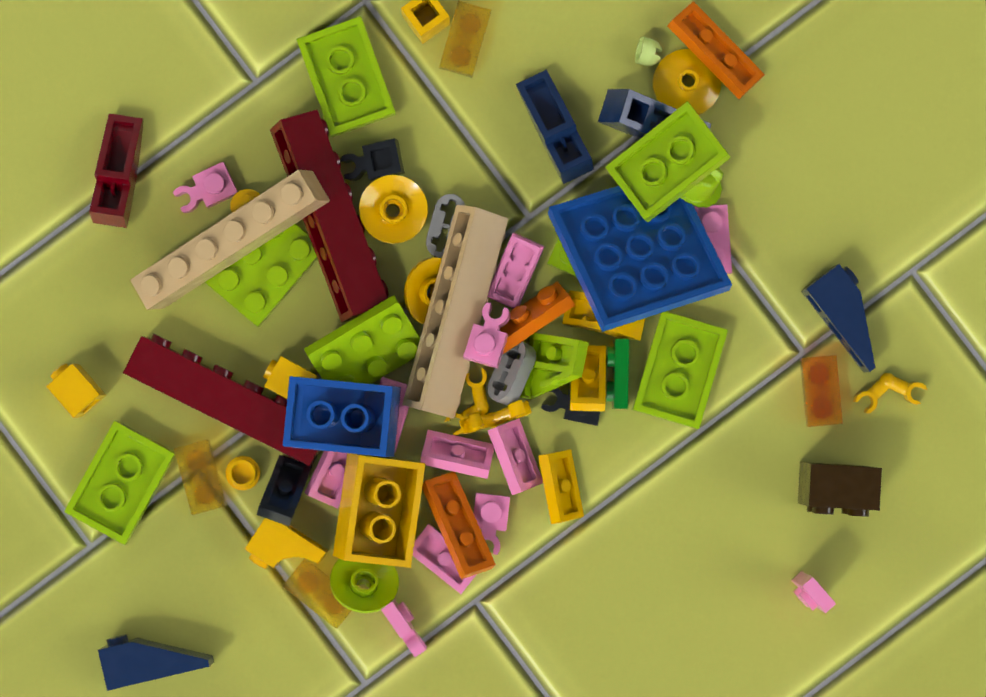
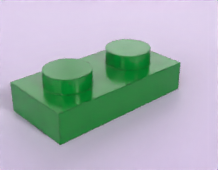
M629 339L613 340V347L607 346L606 363L607 367H613L612 381H606V402H612V409H628Z

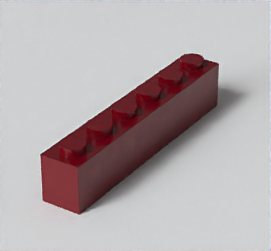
M317 109L281 119L270 129L287 177L297 170L313 171L330 200L303 218L342 323L358 317L388 299L389 292L386 283L380 279L376 268V255L367 244L364 236L365 228L360 216L356 214L351 188L344 182L339 156L332 150L329 142L327 124L321 119Z
M153 333L151 339L145 336L140 337L123 374L308 466L313 465L320 450L283 446L287 407L286 398L276 395L273 400L262 394L265 389L262 386L247 379L244 384H241L231 379L234 373L217 364L211 369L201 364L203 357L187 349H184L181 354L170 348L171 341Z

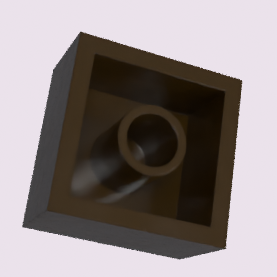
M800 462L798 504L807 506V512L815 514L834 515V508H841L842 514L869 517V510L880 511L882 468Z

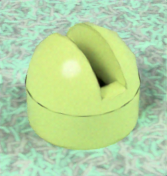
M642 36L637 45L635 63L645 66L657 64L661 57L655 55V52H662L659 42Z

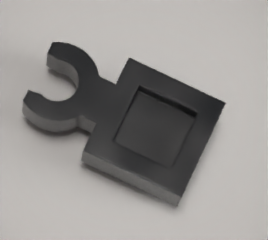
M395 138L362 146L364 156L358 157L355 154H345L341 157V162H354L356 165L352 173L344 175V179L348 181H357L366 172L368 179L371 181L386 175L405 173L399 142Z
M559 388L549 391L556 395V403L551 406L547 404L541 405V408L547 412H554L559 408L565 409L563 419L598 426L600 411H570V388L568 395L563 394Z

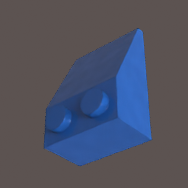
M290 376L283 446L393 457L395 454L401 387Z

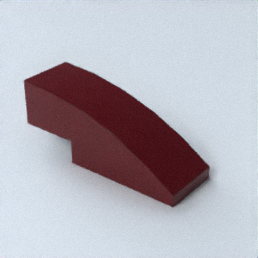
M110 113L108 115L94 174L96 184L89 210L93 223L127 228L139 165L143 118Z

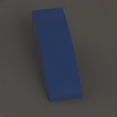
M544 70L517 83L516 87L562 183L565 184L594 170L592 158L548 71Z

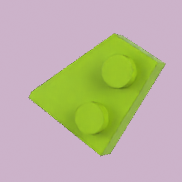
M534 333L530 336L529 345L534 347L536 351V360L520 398L531 400L582 377L589 342Z

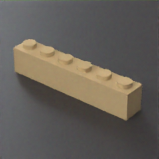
M297 170L130 281L147 310L166 308L330 200L313 171Z
M456 205L402 405L455 418L457 408L461 402L464 381L470 369V361L464 359V352L473 324L480 325L483 307L488 302V293L493 275L497 269V259L502 242L506 236V226L509 218L478 207Z

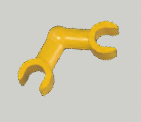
M483 368L481 369L483 378L479 383L471 382L469 372L466 375L465 380L471 386L474 404L463 412L456 413L455 418L464 420L469 419V415L480 413V415H485L489 412L490 406L485 390L487 373ZM446 417L444 422H448L452 418ZM460 428L453 435L462 434V429Z
M884 373L870 389L858 392L854 396L853 402H858L863 396H868L871 403L864 410V413L867 414L876 409L877 400L888 389L904 395L906 401L916 405L921 404V402L911 397V390L914 387L924 390L928 389L922 383H909L895 377L891 373Z
M518 400L496 412H490L485 415H480V413L469 415V419L459 420L463 434H468L484 428H495L512 419L527 416L532 411L528 400Z

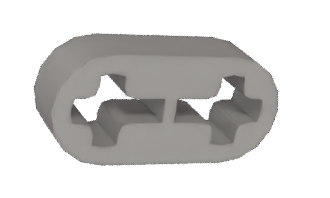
M455 194L442 196L435 205L426 238L427 249L434 257L442 258L444 249L442 252H437V247L432 243L433 238H440L443 228L448 229V238L453 219L452 216L450 225L444 224L446 213L441 210L442 205L448 206L450 201H454L456 205L465 206L464 201Z
M522 341L502 355L499 367L494 369L488 384V394L491 399L503 405H509L519 399L535 364L536 351L534 347ZM505 385H507V389L504 392L503 388Z

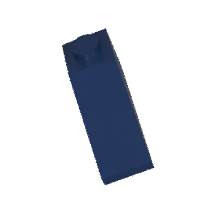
M608 89L598 122L626 134L642 138L677 109L630 89ZM704 121L710 129L712 124L707 121Z
M838 264L830 268L801 292L863 373L871 372L876 367L861 291L856 286L859 281L847 266L842 268Z
M127 634L106 639L107 645L98 649L107 691L210 667L214 663L213 655L141 638L128 640Z

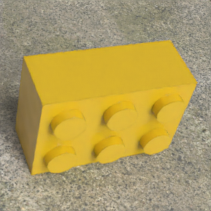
M347 453L333 556L343 561L411 568L426 464L414 460Z

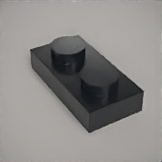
M279 455L256 515L290 526L312 466Z

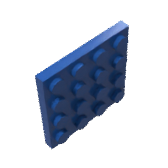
M620 186L549 207V218L602 332L727 292L732 286L694 206L681 198L650 222H646Z

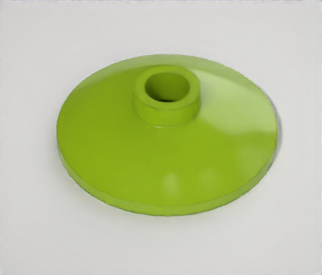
M338 559L331 570L330 588L336 600L347 609L359 613H373L380 611L394 600L399 588V576L394 566ZM361 584H364V585H366L369 589H361V588H359V587H357V586H358V585H361Z

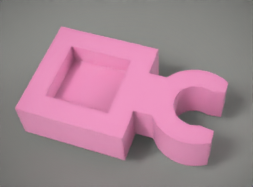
M221 162L193 175L195 186L191 188L180 186L173 191V194L176 197L183 194L190 195L189 204L180 208L183 213H190L198 207L199 202L202 200L209 209L232 198L238 190L225 163Z
M487 302L482 310V316L485 320L484 326L473 324L463 357L466 360L498 369L508 338V334L501 332L500 328L509 321L510 312L508 308L504 307L501 317L493 319L490 317L492 305Z
M476 493L474 516L479 527L482 529L484 539L493 542V554L497 555L500 551V541L496 536V530L506 531L510 496Z
M394 599L381 609L414 657H417L426 650V644L410 622L415 618L404 602L398 604Z

